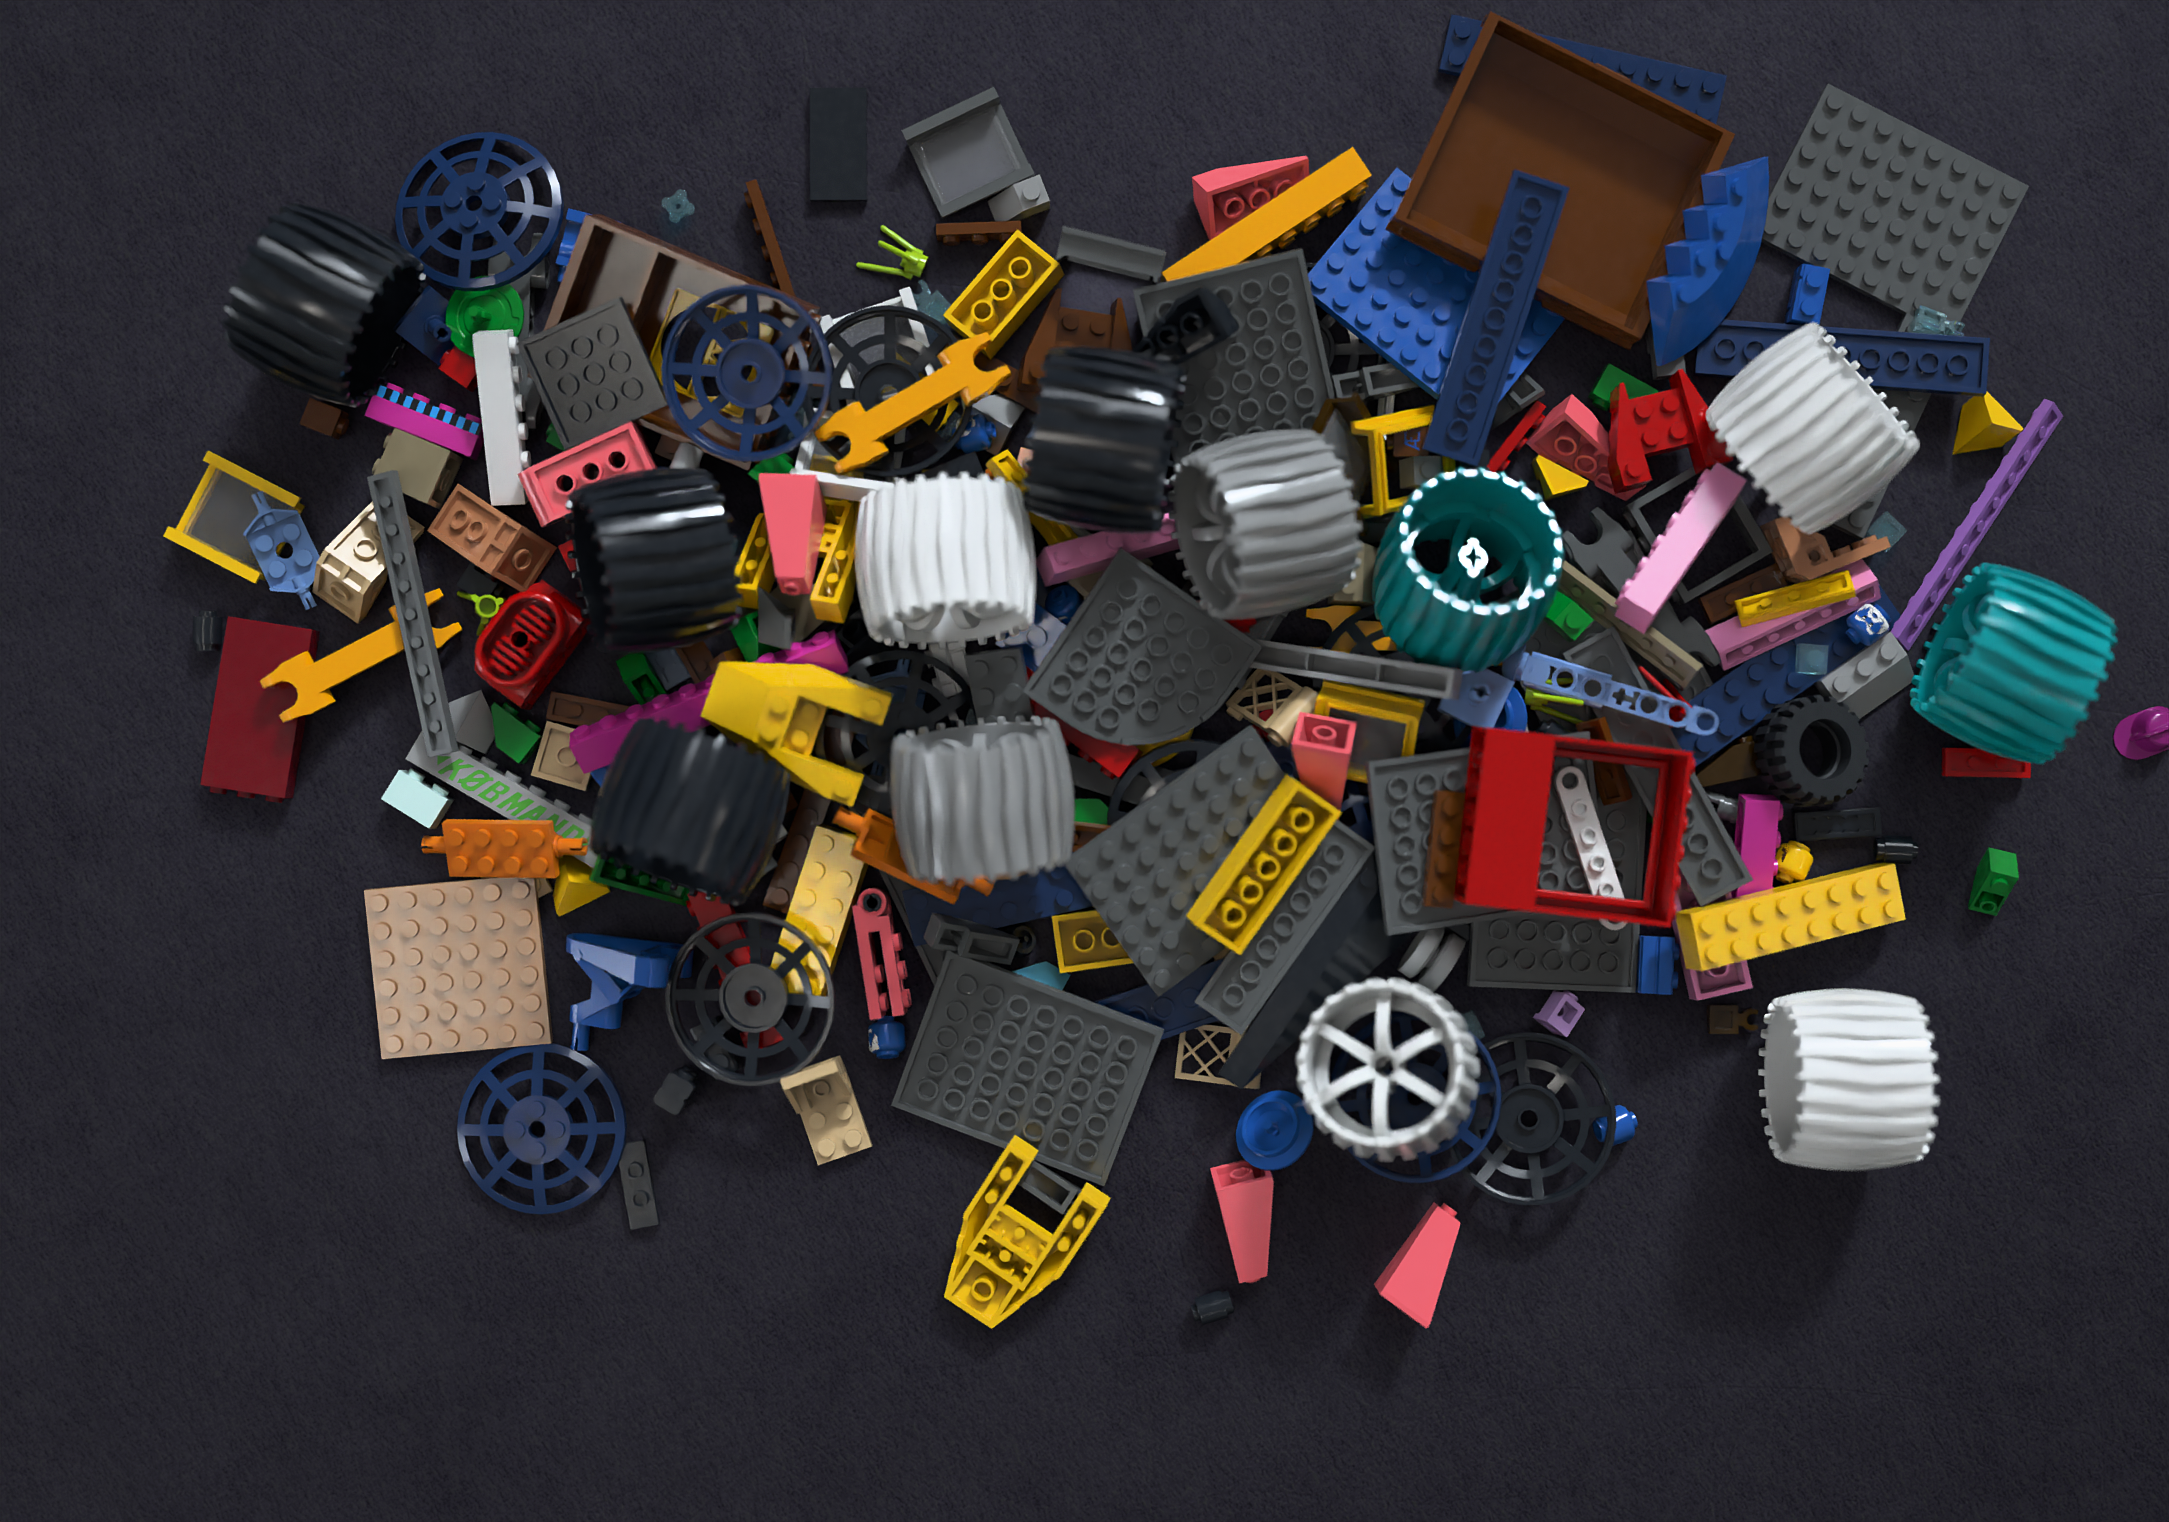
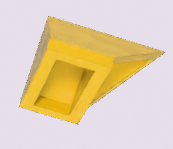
M1986 392L1984 397L1973 396L1962 406L1953 454L2002 447L2024 428L1988 392Z
M1540 455L1536 456L1532 461V467L1536 479H1540L1545 500L1581 490L1589 482Z
M563 855L560 858V875L556 878L553 892L556 913L559 917L610 892L608 885L589 880L593 867L572 855Z

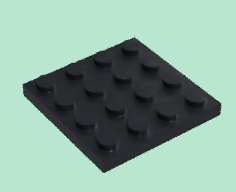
M622 297L613 299L516 343L565 450L668 405L663 387Z

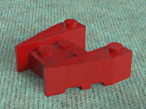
M1683 369L1677 370L1669 378L1671 390L1629 399L1625 384L1620 383L1611 392L1610 452L1607 467L1615 494L1642 488L1652 480L1646 462L1647 457L1688 448L1696 474L1703 473L1706 468L1712 470L1717 462L1726 466L1733 461L1732 456L1730 457L1726 452L1729 444L1726 440L1723 442L1717 440L1716 434L1719 429L1712 430L1709 426V421L1706 419L1708 406Z

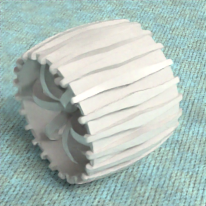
M1810 323L1794 331L1761 353L1732 379L1706 411V419L1709 421L1710 428L1712 430L1719 429L1716 434L1717 440L1719 442L1726 440L1729 444V447L1726 449L1727 454L1730 457L1736 454L1742 461V464L1738 467L1740 471L1744 472L1748 469L1757 479L1752 485L1756 489L1763 486L1770 494L1766 500L1771 505L1778 502L1783 507L1780 510V514L1784 518L1791 515L1793 517L1791 524L1796 528L1800 527V530L1807 534L1815 533L1831 525L1869 500L1903 468L1919 448V441L1916 439L1915 433L1913 431L1905 432L1909 428V424L1905 420L1898 422L1895 418L1899 414L1897 408L1893 407L1889 410L1883 401L1887 398L1884 392L1879 395L1875 393L1869 386L1874 380L1870 376L1864 380L1856 371L1860 364L1857 361L1849 363L1843 357L1846 355L1847 350L1842 346L1836 349L1833 346L1836 341L1832 335L1823 337L1826 334V330L1816 323Z
M939 473V479L925 481L924 475L917 476V482L906 484L904 479L897 480L896 487L889 488L887 484L879 487V493L871 490L868 492L867 497L862 498L856 527L855 568L864 619L871 637H874L875 641L882 642L884 640L885 645L892 646L894 641L899 643L900 648H908L909 643H914L921 650L926 649V644H938L939 649H945V643L959 642L960 648H965L967 641L978 640L979 645L987 644V638L995 636L997 641L1005 639V633L1009 632L1011 636H1016L1020 630L1025 631L1028 629L1033 621L1035 608L1036 554L1028 511L1023 505L1022 492L1013 482L1005 484L1004 479L996 477L994 481H989L988 475L980 474L978 479H969L968 473H960V479H946V473Z
M1381 978L1367 979L1366 983H1353L1345 986V990L1337 995H1330L1326 999V1003L1311 1015V1022L1300 1037V1053L1296 1054V1066L1299 1068L1300 1074L1296 1078L1299 1091L1304 1092L1306 1096L1303 1104L1309 1115L1314 1113L1317 1115L1316 1126L1325 1135L1333 1132V1142L1341 1148L1346 1149L1354 1145L1355 1155L1368 1159L1374 1153H1378L1379 1161L1392 1162L1395 1156L1402 1155L1403 1160L1415 1159L1418 1152L1426 1150L1427 1153H1431L1439 1148V1142L1445 1138H1453L1458 1130L1456 1127L1462 1120L1467 1121L1470 1116L1471 1100H1476L1479 1089L1475 1079L1480 1076L1479 1059L1474 1057L1477 1054V1047L1473 1036L1467 1033L1468 1026L1461 1015L1454 1012L1451 1004L1441 996L1434 995L1430 989L1416 983L1411 985L1410 982L1397 978H1390L1388 982ZM1376 1011V1051L1373 1052L1346 1036L1343 1032L1360 1018ZM1390 1011H1400L1414 1015L1429 1024L1433 1030L1393 1050L1389 1035ZM1437 1043H1442L1445 1046L1449 1059V1081L1444 1096L1406 1072V1061L1410 1057ZM1334 1044H1338L1366 1063V1067L1360 1068L1330 1084V1055ZM1389 1065H1392L1394 1072L1387 1076L1383 1071L1387 1070ZM1366 1082L1375 1083L1373 1102L1374 1130L1352 1120L1340 1108L1336 1098L1357 1085ZM1399 1084L1416 1092L1437 1107L1431 1115L1417 1125L1399 1131H1391L1388 1128V1093H1395L1396 1086Z
M1859 989L1816 990L1775 998L1767 1008L1770 1013L1766 1014L1763 1019L1764 1023L1768 1024V1028L1761 1030L1760 1035L1761 1038L1766 1039L1765 1048L1759 1049V1056H1765L1764 1069H1758V1075L1764 1076L1765 1089L1759 1090V1096L1766 1098L1767 1107L1761 1110L1762 1117L1768 1118L1769 1125L1765 1126L1764 1130L1766 1135L1773 1138L1769 1140V1146L1774 1150V1156L1780 1161L1795 1165L1831 1170L1876 1169L1902 1165L1922 1159L1929 1149L1925 1143H1930L1933 1140V1134L1929 1132V1127L1936 1125L1937 1118L1931 1116L1932 1105H1938V1097L1932 1096V1082H1939L1938 1076L1932 1075L1931 1061H1936L1937 1056L1936 1053H1930L1928 1042L1934 1040L1933 1034L1925 1030L1929 1020L1927 1016L1920 1015L1923 1013V1007L1917 1004V1000L1898 994Z

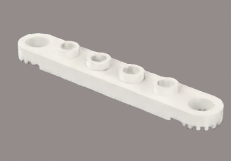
M1561 767L1554 775V786L1558 792L1560 804L1565 813L1568 828L1571 831V837L1574 840L1573 843L1584 871V877L1587 880L1590 895L1624 898L1584 775L1576 767ZM1572 772L1576 777L1575 786L1566 789L1562 784V778L1566 773ZM1599 919L1603 926L1611 930H1619L1627 924V922L1621 921L1610 923L1608 920Z

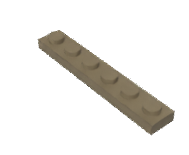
M1563 562L1557 588L1559 592L1573 600L1606 629L1614 626L1623 642L1682 687L1686 688L1702 667L1701 663L1651 625L1642 634L1614 616L1619 607L1615 604L1617 599L1568 562Z

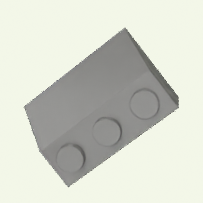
M1888 632L1873 645L1866 646L1815 682L1814 686L1822 697L1829 696L1835 698L1837 702H1843L1850 708L1848 712H1854L1860 719L1909 685L1914 673L1907 653L1892 632Z

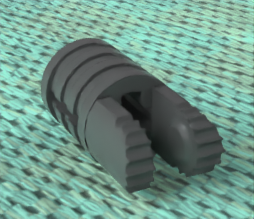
M1704 789L1710 802L1715 803L1714 809L1720 820L1736 824L1738 799Z

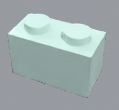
M412 768L409 771L399 770L381 799L427 828L436 829L454 801L447 796L449 791L436 783L431 786L424 782L425 776Z

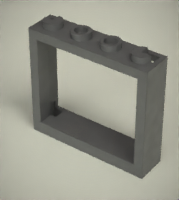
M1694 466L1622 508L1624 512L1623 517L1626 520L1625 524L1629 529L1633 528L1639 537L1636 541L1643 553H1650L1651 547L1657 538L1639 508L1695 476ZM1740 495L1729 511V514L1752 554L1687 591L1681 581L1671 595L1673 601H1677L1678 605L1685 604L1773 552Z

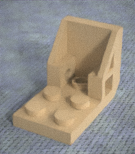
M373 502L324 549L316 562L312 590L314 594L358 624L366 617L383 588L388 574ZM408 516L414 543L423 534L424 527Z
M840 1055L802 1068L794 1075L780 1079L783 1090L795 1112L801 1115L818 1165L872 1147L869 1133Z

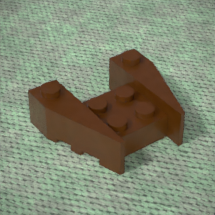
M1057 288L1052 294L1030 343L1021 358L1016 390L1042 393L1043 387L1038 386L1037 381L1040 376H1046V372L1041 370V366L1046 361L1045 355L1050 348L1088 346L1131 352L1132 346L1122 298H1117L1111 304L1109 315L1060 307L1062 288Z

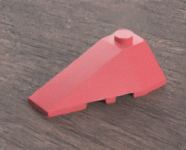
M1300 156L1218 168L1192 177L1194 203L1209 240H1212L1308 177V157Z
M1573 394L1554 407L1526 441V444L1538 455L1570 469L1571 472L1577 475H1582L1594 481L1596 487L1624 501H1627L1646 487L1645 485L1642 488L1615 494L1607 467L1610 452L1609 434L1595 415Z

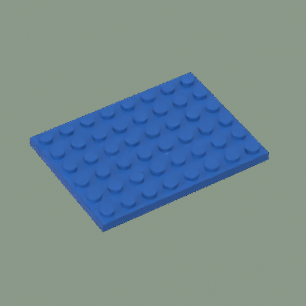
M1396 168L1308 273L1313 300L1316 305L1437 400L1479 272L1472 273L1385 230L1390 218L1396 213L1411 181L1410 177ZM1535 299L1532 300L1500 400L1565 319L1542 308L1541 302Z

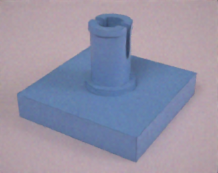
M1487 668L1479 673H1476L1475 670L1465 671L1462 674L1459 699L1442 698L1436 710L1471 727L1493 728L1514 682Z

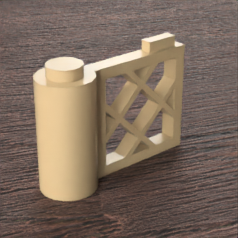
M1256 669L1247 679L1242 689H1238L1225 703L1228 707L1226 711L1238 721L1245 718L1269 733L1267 738L1275 746L1288 747L1293 741L1299 712L1314 714L1318 693L1307 686L1301 687L1276 671ZM1264 675L1271 678V685L1257 687V682ZM1285 689L1293 691L1288 698L1278 700L1277 691ZM1272 692L1273 701L1258 704V695ZM1253 696V705L1245 707L1237 705L1243 698ZM1273 709V714L1266 722L1259 718V711Z
M1206 1024L1194 1028L1200 1031L1205 1040L1195 1048H1192L1186 1040V1032L1180 1033L1175 1078L1235 1086L1225 1078L1215 1077L1208 1069V1066L1219 1057L1225 1063L1227 1059L1223 1054L1229 1050L1230 1056L1243 1034L1240 1035L1230 1027ZM1204 1030L1215 1032L1208 1036ZM1219 1032L1231 1033L1230 1046L1220 1052L1211 1038ZM1208 1041L1218 1055L1205 1065L1195 1051ZM1185 1046L1189 1050V1052L1186 1055H1184ZM1192 1054L1202 1068L1194 1074L1183 1073V1060ZM1205 1070L1209 1076L1198 1074ZM1261 1073L1244 1088L1259 1089Z

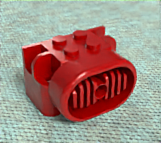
M541 579L539 583L532 584L526 591L517 593L506 600L483 630L475 647V671L487 684L522 709L531 710L587 634L586 626L590 624L589 619L582 618L580 612L583 609ZM525 632L528 636L527 645L519 648L517 638L521 633Z

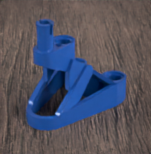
M573 933L567 935L566 952L573 954L575 961L592 980L591 999L570 1006L569 1021L573 1022L570 1048L576 1050L577 1047V1051L589 1050L590 1026L605 1029L620 1028L624 1000L639 995L645 987H666L672 963L684 944L594 933ZM694 949L683 966L680 978L692 976Z

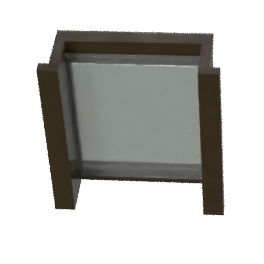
M1353 393L1348 398L1326 399L1311 430L1316 431L1317 435L1326 437V445H1333L1335 447L1336 453L1334 457L1337 461H1343L1345 464V468L1342 470L1345 480H1351L1353 487L1348 488L1352 502L1358 501L1359 506L1372 479L1368 435L1352 434L1351 422L1372 418L1359 394ZM1384 438L1386 473H1396L1399 462L1396 457L1391 456V450H1386V440ZM1356 508L1354 509L1355 521L1361 522L1362 530L1357 532L1361 536H1366L1370 527L1360 510Z

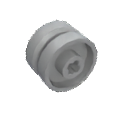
M1444 927L1420 930L1403 955L1397 970L1408 978L1415 977L1421 971L1418 984L1431 991H1435L1454 967L1466 941L1454 933H1450L1443 938Z

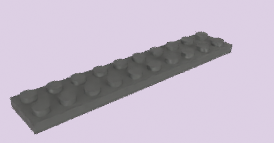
M1614 626L1562 653L1567 662L1610 674L1613 681L1649 691ZM1589 680L1584 688L1586 694L1591 697L1597 696L1601 692V684L1596 680ZM1621 688L1619 692L1613 693L1612 697L1617 699L1616 704L1621 705L1623 701L1631 702L1632 704L1629 709L1636 710V700L1640 696L1639 692H1634V698L1627 696L1624 688ZM1645 697L1642 699L1640 707L1643 712L1651 714L1656 711L1657 703L1653 697ZM1603 705L1602 709L1592 707L1597 718L1605 716L1614 743L1682 751L1668 724ZM1623 764L1653 819L1659 768ZM1693 773V775H1690L1689 780L1691 800L1688 805L1686 804L1685 811L1688 825L1686 832L1682 835L1681 843L1684 847V856L1682 862H1679L1678 867L1699 905L1702 907L1752 881L1753 878L1697 776Z

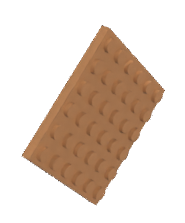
M494 877L364 890L382 1059L550 1044L553 1042L536 878Z

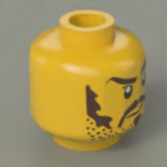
M1791 840L1788 843L1781 844L1775 853V859L1778 861V873L1775 878L1785 884L1804 881L1813 864V856L1810 854V849L1802 843Z

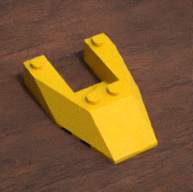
M813 455L810 471L838 475L834 468L838 461L833 457ZM855 470L841 475L864 479V473ZM823 496L827 506V514L818 557L825 558V561L811 594L810 601L816 619L844 623L853 600L857 579L855 537L860 501ZM765 512L757 515L741 553L740 563H737L735 568L736 576H742V584L737 585V593L743 595V601L737 604V606L758 609V586L770 593L776 578Z
M720 661L701 717L737 745L739 743L745 745V751L750 755L754 756L755 752H760L764 755V762L768 763L769 760L776 761L778 768L784 767L787 773L790 774V781L824 797L853 807L864 774L811 755L823 718L829 706L882 725L894 694L813 664Z
M1016 1135L1009 1142L964 1212L963 1223L956 1244L957 1248L944 1295L946 1299L991 1329L1062 1275L1111 1199L1089 1183H1086L1053 1234L1006 1204L1005 1202L1039 1151Z

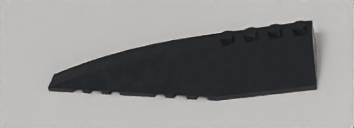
M1375 849L1268 997L1218 1072L1219 1075L1241 1090L1301 1036L1302 1032L1306 1031L1311 1022V1015L1326 1003V999L1330 995H1337L1345 990V986L1350 984H1359L1416 932L1394 935L1385 934Z

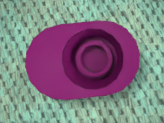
M2161 706L2150 707L2121 720L2116 726L2113 735L2114 744L2119 753L2127 758L2138 760L2168 750L2169 709Z

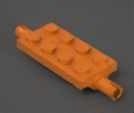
M843 806L838 808L834 816V824L855 832V836H857L850 856L953 905L957 901L962 887L968 886L985 896H989L995 882H989V878L986 876L974 877V884H967L965 878H955L954 884H946L944 878H939L937 883H929L927 876L924 881L912 878L908 873L902 856L893 819L870 808L867 809L862 817L843 808Z
M446 819L442 822L444 836L425 835L421 842V846H428L427 848H422L425 854L446 853L449 877L557 878L560 875L559 860L563 855L586 856L588 851V845H582L588 843L586 838H563V836L558 835L554 831L553 820Z

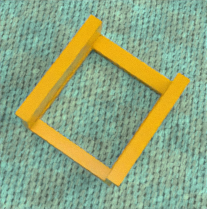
M1434 405L1351 422L1352 434L1368 435L1374 504L1358 508L1365 519L1374 516L1381 517L1383 514L1398 511L1402 504L1411 496L1388 500L1383 435L1429 425L1435 408ZM1442 456L1443 473L1454 472L1456 470L1455 460Z

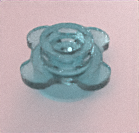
M682 189L677 190L676 194L670 198H663L661 202L662 207L669 212V219L673 223L680 222L681 219L692 215L695 211L694 205L689 203L686 191ZM676 204H680L681 207L677 209Z

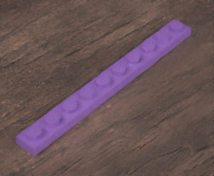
M2044 399L2040 406L2034 410L2030 421L2017 436L2016 442L2009 453L2003 457L1994 476L1988 480L1984 491L1971 506L1965 520L1957 527L1953 538L1940 553L1936 564L1926 574L1922 585L1909 600L1907 608L1899 620L1894 623L1891 632L1903 649L1909 651L2062 419L2063 415L2053 401Z

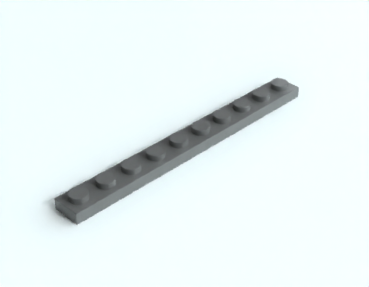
M391 470L367 477L428 758L459 751L398 471Z

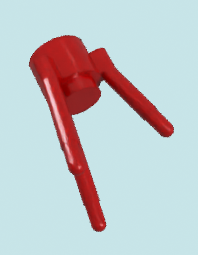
M1640 666L1638 668L1639 672L1663 696L1686 702L1693 709V706L1685 701L1668 679H1663V684L1667 687L1666 689L1644 667ZM1675 705L1670 708L1668 715L1672 721L1681 722L1684 720L1686 712L1682 706Z

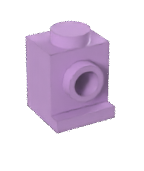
M1554 990L1539 1014L1535 1013L1533 1018L1551 1033L1568 1037L1585 1008L1577 1003L1578 998L1573 993L1567 990H1563V992Z

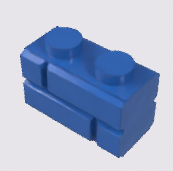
M1801 264L1794 270L1787 306L1789 311L1786 313L1784 324H1820L1830 269Z
M1639 935L1637 993L1672 995L1673 988H1677L1678 973L1674 971V960L1679 958V944L1675 943V937Z

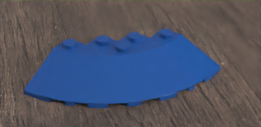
M1761 157L1701 175L1704 204L1683 210L1686 239L1665 245L1668 274L1646 281L1656 366H1662L1680 358L1704 341L1721 324L1743 291L1754 267L1766 224L1769 199L1768 157Z

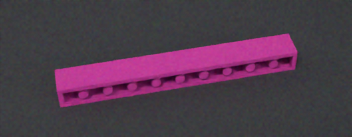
M835 630L817 633L811 639L802 643L794 642L791 649H784L776 653H766L759 657L758 660L753 661L771 664H813L838 674L849 671L848 658ZM715 674L710 675L704 681L697 684L684 685L678 691L669 695L661 694L646 704L633 705L623 713L615 716L607 715L592 725L577 727L570 733L569 748L583 773L586 774L611 764L626 735L640 718H654L655 724L660 719H667L669 722L668 726L675 727L678 722L684 723L685 730L690 732L711 725L701 717V713Z

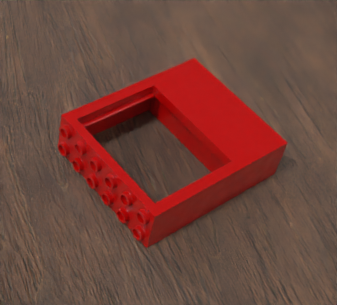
M1472 726L1454 900L1470 905L1671 927V921L1675 919L1677 907L1674 903L1675 891L1677 892L1680 887L1678 866L1684 856V847L1681 845L1682 835L1686 832L1688 825L1685 811L1686 804L1688 805L1691 800L1689 780L1690 775H1693L1695 770V760L1692 758L1693 752ZM1553 756L1659 768L1643 901L1537 889Z

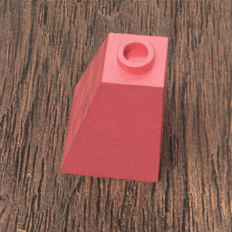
M760 473L759 482L775 575L781 592L789 595L810 594L827 514V506L817 476Z
M1299 712L1291 749L1300 782L1307 789L1341 811L1357 722Z
M1244 1159L1213 1167L1210 1170L1239 1283H1253L1267 1276L1274 1181L1271 1171L1258 1169Z
M1435 1202L1431 1205L1374 1284L1380 1295L1425 1328L1430 1325L1461 1224L1455 1218L1457 1212L1445 1203L1441 1207Z

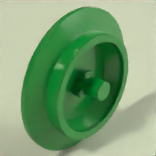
M510 284L486 291L456 290L447 306L446 325L452 331L450 338L459 350L472 357H475L472 335L476 332L513 329L514 337L518 338L523 328L524 308L522 300Z

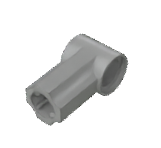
M680 442L669 468L700 469V461L704 453L693 445Z

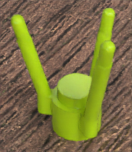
M882 225L880 229L907 250L904 252L881 240L878 241V245L902 257L900 266L904 267V270L861 262L856 264L858 268L899 275L911 280L913 275L920 278L926 266L928 256L923 255L924 251L915 248L895 232Z
M463 591L457 592L459 597L475 603V612L481 617V622L477 629L478 636L485 629L489 618L498 612L499 605L506 601L505 597L496 599L491 595L479 597Z
M1558 678L1557 683L1558 685L1573 683V678ZM1548 679L1546 683L1552 685V679ZM1526 687L1524 702L1525 705H1531V710L1542 711L1573 724L1584 722L1544 706L1548 704V701L1583 706V700L1549 695V693Z

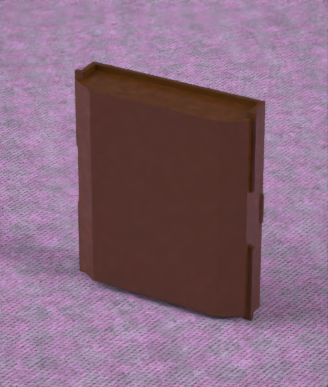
M1490 11L1488 15L1484 16L1478 38L1399 207L1390 218L1385 230L1472 273L1479 272L1514 169L1570 187L1533 299L1541 302L1542 308L1630 350L1632 345L1642 338L1651 319L1646 281L1668 274L1665 245L1686 239L1683 210L1703 205L1701 175L1720 169L1735 134L1631 82L1629 78L1599 63L1595 64Z

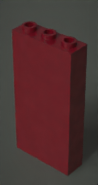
M228 616L200 785L210 786L209 792L227 794V789L238 791L237 796L255 799V794L266 795L265 801L283 803V798H293L306 715L284 723L279 715L295 705L298 699L297 689L289 682H281L265 689L260 680L271 674L283 662L305 651L309 652L315 663L320 631Z

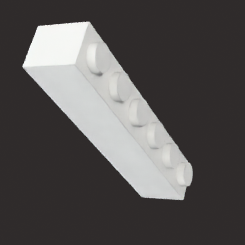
M513 329L478 331L472 336L491 506L526 504L529 499L518 474L531 467V455L529 451H526L525 440L528 439L527 423H523L522 411H525V398L523 394H520L519 383L522 382L521 366H517L516 354H519L516 343L519 341L517 337H514Z

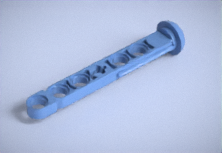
M1526 644L1503 661L1502 664L1503 677L1513 681L1514 684L1516 681L1521 682L1523 680L1522 686L1555 696L1583 700L1585 705L1602 709L1603 705L1674 727L1687 726V731L1700 735L1712 734L1716 731L1719 724L1717 715L1709 709L1696 705L1692 709L1686 702L1613 681L1610 674L1534 651L1532 656H1530L1529 653L1525 652ZM1551 666L1557 668L1552 675V685L1546 683L1550 677ZM1567 671L1572 674L1573 683L1570 687L1562 688L1558 685L1557 676L1561 672ZM1589 680H1596L1601 684V692L1597 696L1591 697L1586 694L1584 688ZM1621 688H1624L1626 690L1625 694L1634 698V692H1639L1640 696L1636 700V710L1629 709L1632 704L1631 702L1623 701L1621 705L1616 704L1617 699L1612 697L1613 693L1619 692ZM1645 697L1655 698L1658 704L1656 711L1651 714L1643 712L1640 707L1642 699ZM1680 705L1685 709L1686 716L1684 720L1674 722L1669 718L1668 713L1672 706ZM1701 714H1709L1713 717L1714 726L1710 730L1703 731L1697 726V719Z

